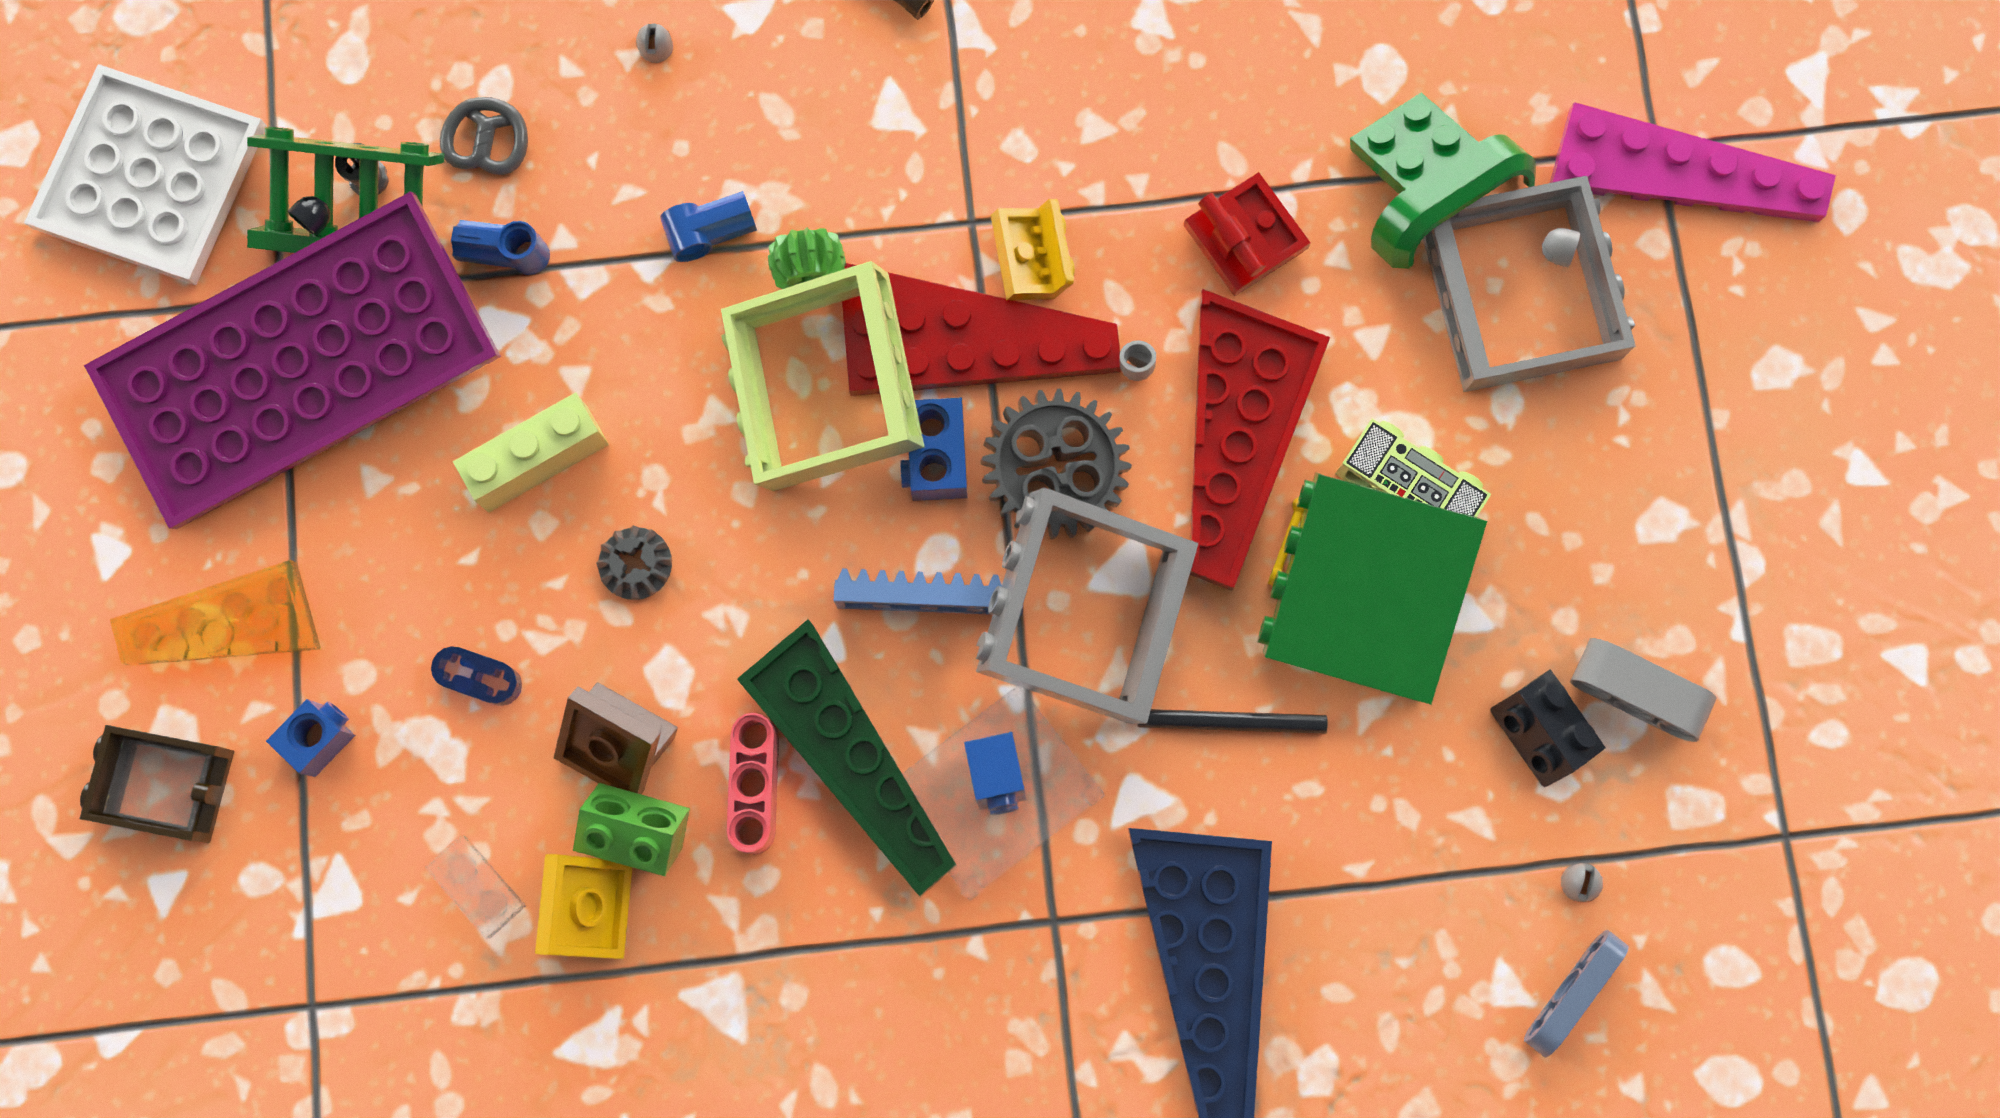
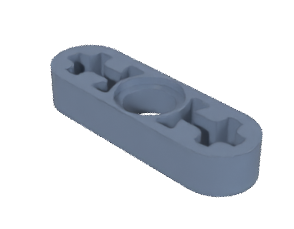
M1609 930L1603 931L1590 944L1525 1034L1524 1042L1543 1057L1550 1056L1562 1044L1623 961L1629 946Z

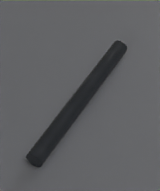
M1151 709L1147 724H1137V727L1326 734L1328 719L1327 715Z

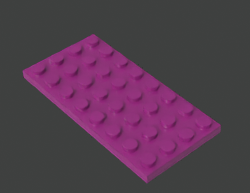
M410 191L90 361L84 367L168 528L178 529L497 360L501 355L417 195Z

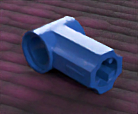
M744 191L700 206L695 203L678 204L668 208L660 215L673 258L677 262L697 260L707 255L712 250L713 245L757 231Z
M460 220L453 227L451 237L452 256L457 261L511 267L525 275L541 272L549 262L550 250L548 245L535 229L526 222L512 221L506 225ZM531 242L526 252L516 254L522 244Z

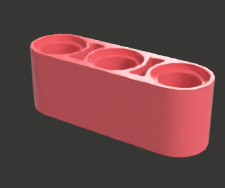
M757 713L744 714L732 726L727 807V837L729 842L737 850L752 855L765 852L774 842L776 834L779 735L777 729L766 717ZM753 725H763L767 731L766 741L758 748H747L743 739L746 730ZM751 772H761L765 778L764 789L757 796H745L742 791L743 779ZM757 819L763 826L762 838L754 845H745L740 839V829L746 821Z

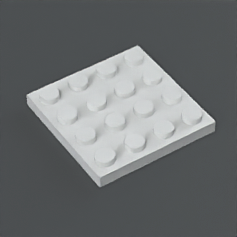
M98 64L24 223L33 230L197 285L258 148L247 146V137L264 134L267 125L260 118Z

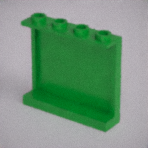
M1315 472L1313 482L1304 480L1299 495L1297 507L1304 509L1300 526L1291 525L1286 539L1284 553L1291 554L1286 572L1278 570L1273 583L1270 598L1277 599L1273 617L1264 616L1260 627L1257 643L1264 644V657L1432 705L1488 521Z

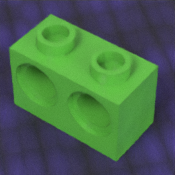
M598 783L579 809L573 851L666 876L683 848L690 808Z

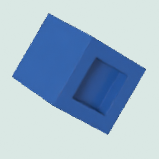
M306 699L266 742L298 773L316 777L356 735L345 726L349 718L333 703L327 701L323 705ZM319 723L322 727V737L317 744L310 747L307 742L308 731L313 725Z

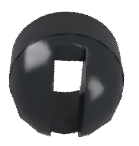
M314 196L302 197L287 211L298 224L315 237L326 228L330 221V209L327 204Z

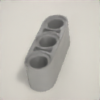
M1597 638L1589 639L1570 681L1579 690L1668 734L1691 742L1699 740L1717 699L1711 691L1613 643Z

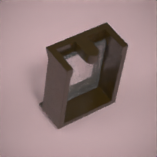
M105 725L103 735L97 739L93 749L95 764L90 781L81 792L80 806L82 811L79 819L189 841L210 843L234 750Z

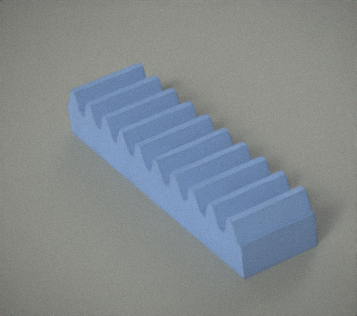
M842 568L838 579L834 583V603L837 609L993 615L988 612L989 602L997 586L1002 587L999 576L993 574L989 585L983 586L980 575L974 574L970 584L964 585L960 573H955L951 584H945L941 572L936 573L930 584L926 583L924 574L920 571L917 572L913 583L907 582L904 571H899L894 582H889L885 570H880L876 580L870 581L866 569H861L856 581L851 579L848 569ZM1023 606L1021 609L1020 616H1022L1023 614Z

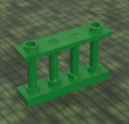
M265 127V134L247 137V146L270 149L269 219H265V225L247 229V248L296 253L338 230V226L333 225L334 156L360 159L359 218L378 209L379 161L405 164L404 195L411 191L417 195L423 207L424 166L444 163V153L429 152V144L400 142L399 149L294 137V129ZM289 151L315 154L314 197L324 201L330 209V221L317 237L306 229L293 228V220H289L287 212L289 210Z

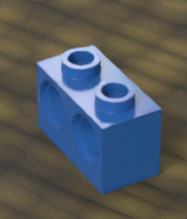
M962 397L915 400L920 425L926 420L936 419L944 425V428L935 436L922 434L924 448L910 451L909 460H900L902 488L911 489L913 501L968 498ZM937 463L947 470L945 476L934 482L924 479L921 476L924 467Z
M1009 732L964 742L975 798L979 809L988 808L990 815H1000L1018 810L1017 802L1025 801L1026 795L1013 733Z

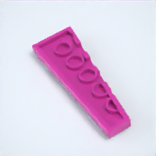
M1574 102L1568 112L1550 183L1587 176L1593 195L1604 196L1606 193L1630 195L1633 200L1649 201L1650 198L1675 201V205L1692 207L1695 203L1717 206L1719 210L1739 213L1747 211L1763 216L1820 222L1827 215L1836 175Z

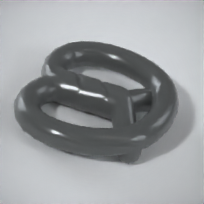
M475 97L458 104L447 116L440 134L441 153H444V159L447 163L462 170L480 167L494 175H505L516 170L523 162L528 147V131L520 112L506 101L493 97ZM480 111H493L500 115L487 117ZM465 117L478 125L473 151L469 156L459 155L454 150V136L460 122ZM512 125L514 146L510 156L504 161L492 160L490 155L495 130Z

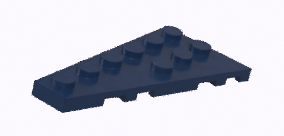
M1128 828L1198 1118H1254L1272 841Z

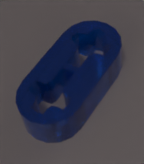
M454 646L443 648L432 660L431 672L433 678L438 684L449 690L496 706L511 704L521 693V676L516 669L501 661ZM461 657L460 664L473 670L471 677L454 675L452 681H449L451 674L445 670V666L448 662L456 663L458 658ZM504 672L503 679L509 682V687L506 691L498 690L496 695L493 696L494 689L482 683V677L487 675L499 678L501 673Z

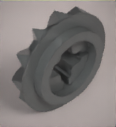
M633 525L621 531H614L613 536L606 543L601 544V552L596 564L601 581L609 591L624 599L639 600L652 596L665 585L672 569V556L665 540L655 531ZM638 550H642L640 558L651 570L648 572L645 569L634 568L630 574L627 573L626 575L627 565L622 561L623 559L619 554L634 556Z

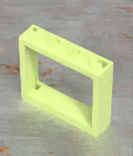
M869 261L721 309L725 334L721 335L724 346L729 351L732 366L729 369L728 376L731 387L737 394L740 411L737 413V424L741 434L745 437L748 455L745 457V466L751 468L755 485L776 491L924 448L889 274L877 264ZM860 296L889 435L782 466L755 328Z

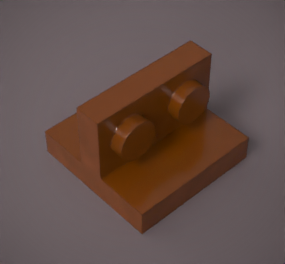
M598 682L589 692L578 686L567 698L553 758L596 783H602L642 795L651 767L675 739L678 727Z

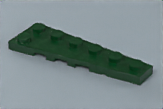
M809 619L737 678L744 689L920 897L957 866Z

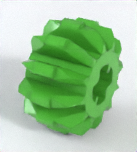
M806 227L800 231L792 229L788 235L775 237V242L769 245V270H771L776 287L781 289L844 270L846 266L845 252L843 251L838 234L827 232L825 228L810 230Z

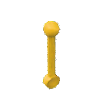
M1299 497L1295 498L1292 502L1294 512L1267 584L1272 586L1278 570H1283L1288 553H1284V547L1291 525L1299 526L1304 512L1303 508L1297 507Z

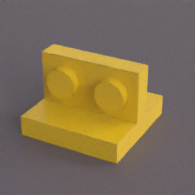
M545 854L535 954L624 959L632 867L599 858Z

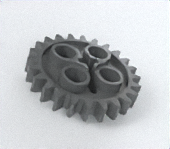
M1061 389L1056 390L1052 401H1048L1044 392L1038 390L1034 405L1025 396L1020 397L1018 401L1019 413L1007 406L1003 411V416L1008 424L995 420L991 429L999 438L986 437L983 444L987 449L993 451L994 454L985 455L980 460L981 465L993 468V471L984 475L982 479L984 484H996L997 486L990 494L989 500L1003 499L1006 503L1000 512V516L1008 515L1012 511L1017 514V511L1022 509L1025 496L1029 497L1027 485L1032 481L1043 482L1050 490L1105 510L1107 508L1104 504L1117 507L1122 500L1113 490L1123 491L1129 485L1118 474L1128 472L1132 468V464L1119 460V457L1124 455L1130 447L1129 445L1116 444L1115 439L1123 431L1122 427L1109 430L1106 426L1112 413L1107 412L1100 417L1095 415L1094 412L1098 402L1095 399L1086 408L1080 406V392H1076L1070 402L1064 401ZM1065 428L1077 429L1083 436L1084 444L1080 447L1067 445L1062 438V430ZM1022 437L1034 439L1039 445L1040 453L1034 457L1023 455L1017 447V440ZM1087 453L1095 455V460L1092 461L1082 460L1067 463L1060 473H1057L1056 468L1052 466L1026 475H1018L1016 473V469L1021 467L1043 466L1052 455H1055L1057 462L1068 461ZM1073 473H1088L1094 481V489L1090 492L1078 490L1073 483ZM1051 511L1046 527H1048L1050 539L1054 540L1058 536L1060 527H1064L1069 538H1074L1077 534V523H1080L1087 532H1090L1094 526ZM1015 520L1014 527L1018 529L1020 527V524L1016 523Z

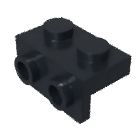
M1551 669L1490 709L1498 724L1543 787H1547L1575 772L1606 748Z

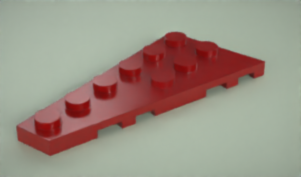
M846 263L845 269L856 265ZM888 272L913 391L1121 372L1119 365V335L1116 323L1019 301L1006 300L1001 297ZM856 296L842 301L850 396L880 394L861 297Z
M1202 289L1200 296L1190 540L1198 543L1190 575L1233 591L1331 337Z

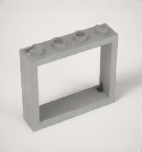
M1587 176L1484 196L1435 227L1423 238L1463 392L1622 360L1636 347L1631 331L1635 327V323L1630 316L1627 317L1623 304L1625 295L1623 280L1619 274H1615L1611 262L1613 252L1611 238L1607 232L1602 230L1599 219L1600 200L1599 198L1594 199ZM1565 208L1571 230L1580 232L1576 249L1603 344L1489 367L1453 230Z
M1045 487L1031 492L1029 497L1025 496L1022 509L1017 511L1016 523L1020 524L1016 541H1011L1008 544L1003 556L1002 567L1007 570L1002 587L997 586L989 602L988 612L993 614L988 633L983 632L976 645L979 647L976 657L979 660L976 672L1129 724H1147L1198 543ZM1051 511L1162 550L1120 699L1006 661Z

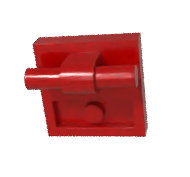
M1260 172L1254 174L1219 198H1216L1213 193L1206 195L1198 203L1201 209L1187 217L1183 225L1234 296H1237L1308 250L1311 244Z

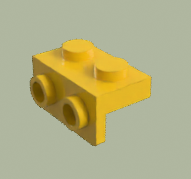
M1048 199L1039 208H998L990 215L1006 300L1055 299L1073 285L1075 266L1073 259L1069 256L1065 236L1066 220L1061 214L1058 199Z

